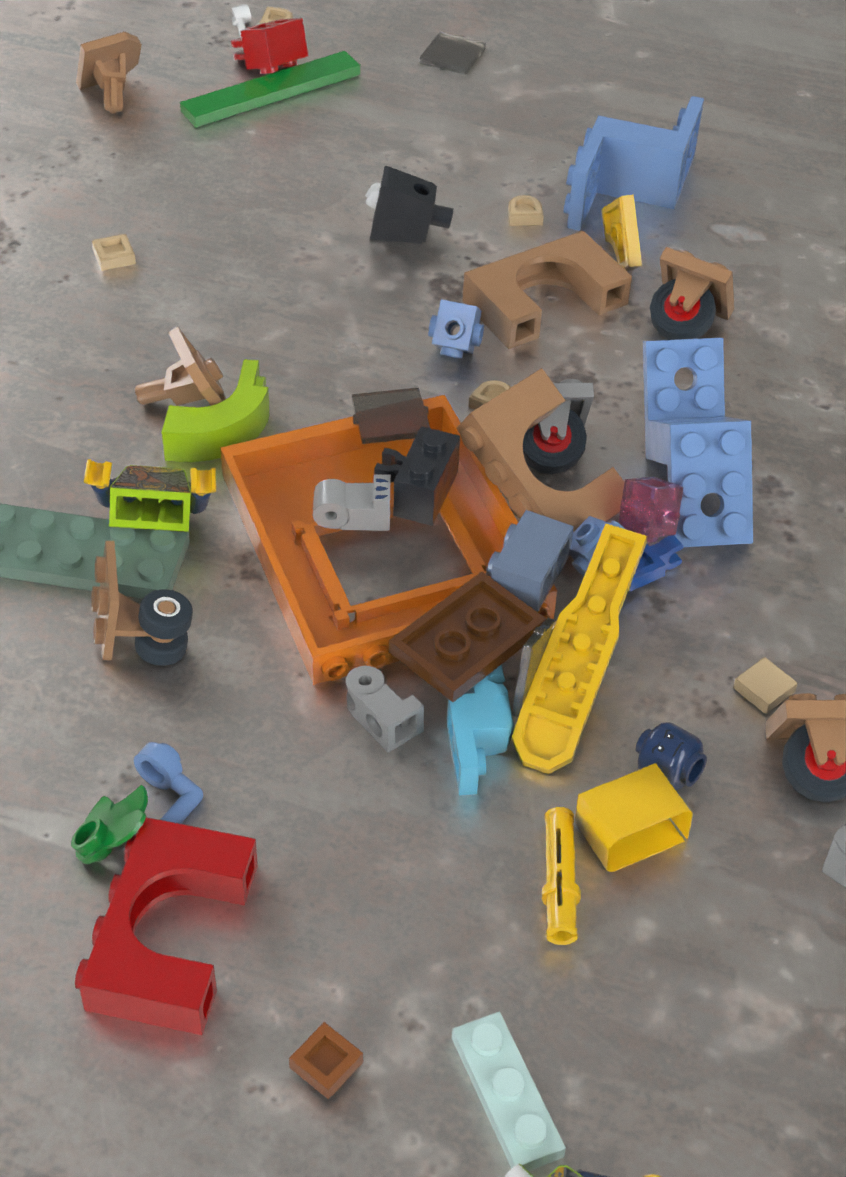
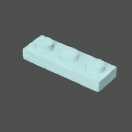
M500 1011L453 1028L452 1040L511 1169L515 1165L521 1164L526 1170L530 1171L564 1158L566 1147Z

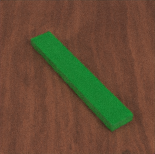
M341 51L180 102V111L195 127H200L361 75V65L346 51Z

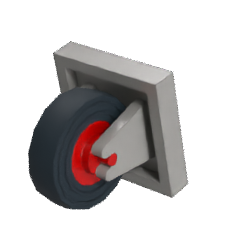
M566 379L560 383H553L566 401L549 417L526 431L523 439V455L529 467L541 473L556 474L565 472L578 463L586 447L587 434L584 426L594 398L593 383H582L578 379Z

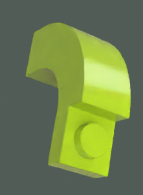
M243 360L237 388L226 400L207 407L169 405L162 428L165 461L203 462L221 458L220 447L254 440L261 434L268 423L270 410L269 390L266 387V377L260 376L259 360Z

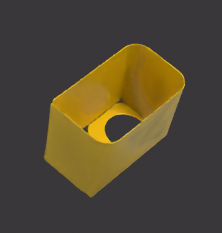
M654 763L578 794L575 824L608 872H614L685 842L669 818L672 819L688 840L693 813L658 765Z

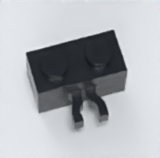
M421 426L406 457L396 450L384 448L382 464H376L374 475H391L390 483L394 482L393 516L430 526L434 525L458 473L459 435Z

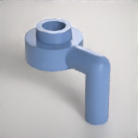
M149 742L134 757V766L146 782L159 789L171 788L180 795L179 799L160 820L182 824L202 801L203 791L182 773L183 769L177 751L165 743Z

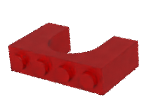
M146 817L137 835L134 834L126 843L124 861L126 863L121 875L115 874L111 881L108 894L110 905L106 915H100L95 922L92 933V944L94 946L89 959L83 958L78 966L75 988L80 990L84 1011L203 1035L217 992L214 965L152 951L134 935L135 930L143 915L150 908L165 899L175 896L192 895L245 906L258 866L256 839Z

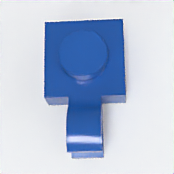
M675 535L667 536L652 546L646 543L629 588L630 592L664 577L666 570L676 568L682 563V559L675 552L682 550L684 545Z

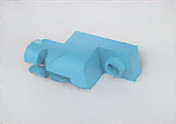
M502 665L455 702H451L448 699L447 728L459 796L477 794L479 775H486L485 756L506 752L512 738L514 721L508 697L509 693L503 685L505 677Z

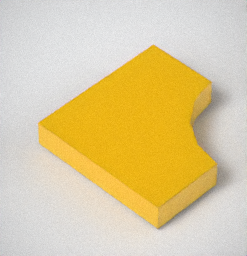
M634 195L621 196L601 209L605 241L612 245L618 264L626 271H632L642 266Z

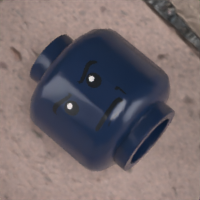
M671 722L661 723L653 730L646 729L639 737L635 748L639 754L638 768L642 769L656 763L675 790L681 789L684 786L691 787L702 775L707 762V756L703 753L702 741L697 736Z

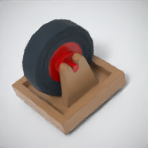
M666 247L659 258L663 285L654 293L650 304L652 324L657 332L668 340L697 339L709 330L715 316L729 320L734 311L733 272L720 263H708L695 258L688 251H677Z
M810 693L789 696L788 700H785L765 722L766 740H788L784 746L782 759L786 779L798 793L810 800L831 802L846 797V693L834 696V700H817V696Z

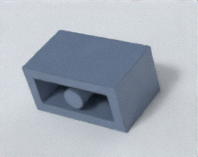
M526 510L517 525L512 523L509 526L504 539V547L500 553L495 551L492 554L486 574L538 612L570 556L574 526Z

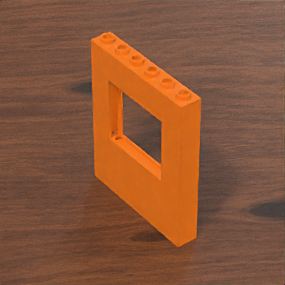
M445 395L220 447L224 481L313 685L339 680L347 676L352 669L359 666H371L379 669L385 665L399 662L396 657L389 653V640L480 572L486 574L492 554L495 551L500 553L504 547V539L509 526L512 523L518 524L498 486L489 480L484 466L476 455L463 444L461 435L456 429L461 422ZM421 426L459 435L458 473L440 509V514L473 574L351 606L318 537L342 530L324 528L314 521L313 498L315 486L326 479H338L345 483H374V468L377 463L382 464L384 448L396 450L406 457ZM391 482V483H390V518H393V517H396V516H393V510H394V482ZM554 584L538 611L539 614L546 618V621L554 619L557 589ZM355 612V619L350 622L348 614Z

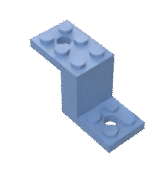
M691 96L687 108L680 109L677 126L674 125L672 130L598 115L593 128H587L584 145L579 146L575 165L571 164L568 171L567 185L571 186V193L567 194L564 204V213L568 214L567 228L581 230L596 193L618 198L625 195H634V201L675 209L695 156L704 98Z
M723 338L643 341L646 459L666 464L668 467L669 536L675 535L684 545L683 547L752 544L751 421L725 416ZM683 367L688 368L693 374V383L686 390H680L674 382L676 372ZM715 493L720 499V507L713 515L706 516L701 510V501L705 495Z

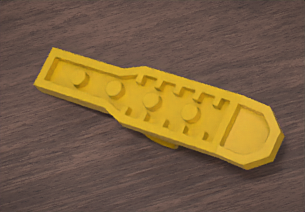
M605 523L578 593L559 614L521 708L512 735V742L523 766L550 774L573 761L582 731L619 638L618 616L644 552L647 536Z

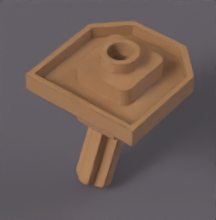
M124 31L80 45L76 84L79 90L96 85L104 89V109L110 111L111 114H116V112H120L123 109V91L126 74L139 63L142 44L138 37Z
M179 327L174 328L168 333L181 360L166 369L165 378L141 383L135 387L137 401L142 405L169 398L177 406L206 399L210 405L226 400L224 390L219 382V379L224 376L212 357L205 360Z

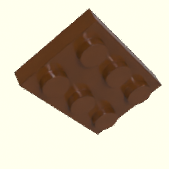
M480 572L389 640V653L451 702H455L544 632L546 618L484 572Z

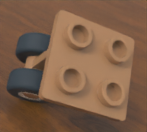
M105 541L103 557L96 556L95 583H100V586H92L91 610L92 612H97V615L100 617L94 618L93 642L94 644H101L102 660H112L115 636L135 637L134 645L137 654L146 662L160 666L178 662L185 655L187 649V631L191 626L193 607L190 601L177 591L159 589L148 593L141 603L138 604L118 592L115 542Z

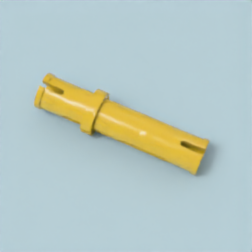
M555 807L547 810L544 815L546 823V884L542 887V901L547 906V940L553 944L567 945L578 939L576 906L580 902L581 892L579 886L575 883L574 813L565 807ZM559 845H561V863H559ZM560 886L562 887V905L560 900Z

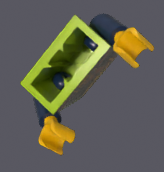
M87 459L84 483L91 485L98 502L102 506L110 508L109 527L189 532L190 513L198 514L203 512L208 505L211 493L216 492L215 468L210 470L191 468V482H188L185 470L180 468L129 465L124 468L118 477L111 479V462L98 463Z

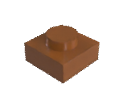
M325 1022L289 1057V1068L328 1100L363 1064V1052Z

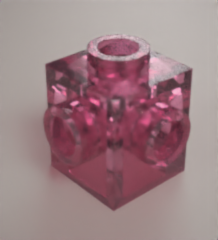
M656 477L625 479L618 523L626 530L647 536V542H657L658 537L676 535L684 487Z

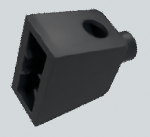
M385 166L374 212L370 239L422 244L426 241L430 225L450 228L454 208L435 204L437 186L434 183Z

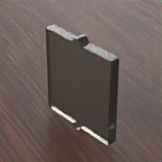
M439 32L419 57V63L434 66L440 70H449L466 75L485 50L486 43L467 39L465 36L459 37Z
M419 387L352 394V404L355 413L353 415V423L358 425L362 444L414 439L421 426L430 428L427 418L429 408L423 404Z
M547 618L540 627L535 628L534 634L523 645L512 716L519 717L555 627L556 620Z

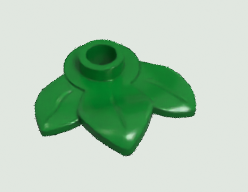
M140 785L130 795L116 804L106 796L101 797L86 817L85 822L76 830L72 837L71 847L76 850L77 859L84 864L102 861L110 855L115 847L128 841L140 829L146 819L144 812L148 804L147 790L143 785Z

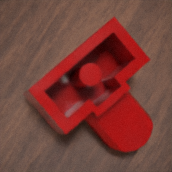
M303 18L278 19L240 30L241 38L231 40L232 48L243 47L242 51L233 53L234 60H245L247 69H260V74L278 72V66L279 68L296 66L298 59L308 56Z

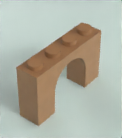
M582 230L464 272L463 302L468 305L477 306L482 311L480 320L508 349H512L536 340L540 336L542 309L523 290L536 285L561 286L576 293L598 315H602L628 305L632 276Z
M541 368L472 411L456 429L461 435L463 444L476 455L484 466L487 477L493 484L499 487L509 501L512 512L521 519L524 512L528 510L574 526L573 532L589 516L607 522L637 500L614 467L578 490L559 491L541 483L526 464L523 455V439L526 431L549 417L566 401Z

